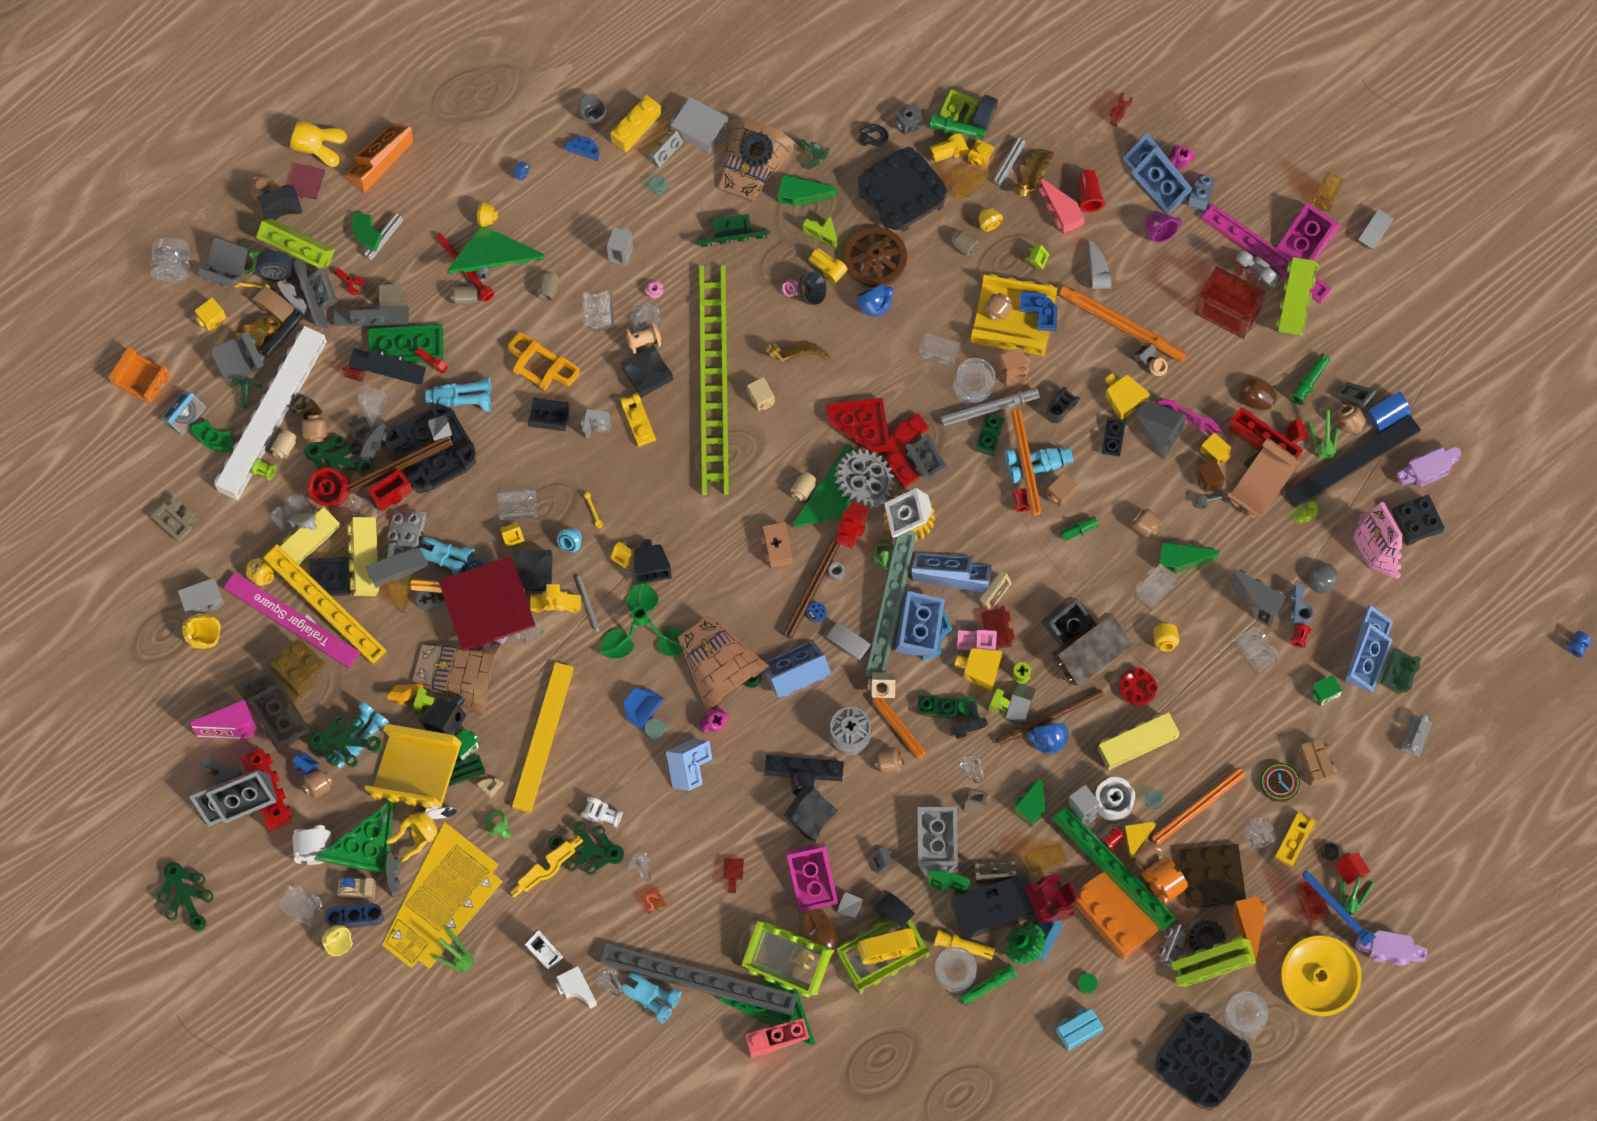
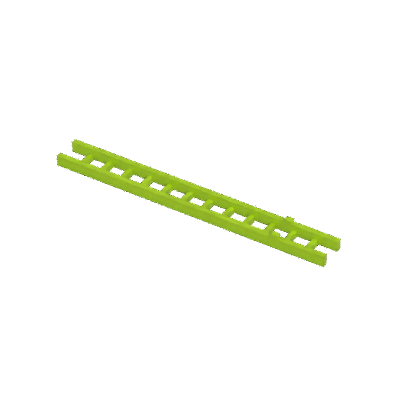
M721 265V282L704 283V266H699L702 495H707V480L720 482V479H724V495H729L726 266ZM721 288V299L705 300V289ZM705 306H721V316L705 317ZM705 323H722V334H705ZM705 340H722V351H705ZM705 357H722V368H705ZM722 374V386H706V375ZM706 392H723V403H706ZM706 409H723V420L706 421ZM706 427H723V438H706ZM706 444H723V456H707ZM707 462H723L724 473L707 474Z

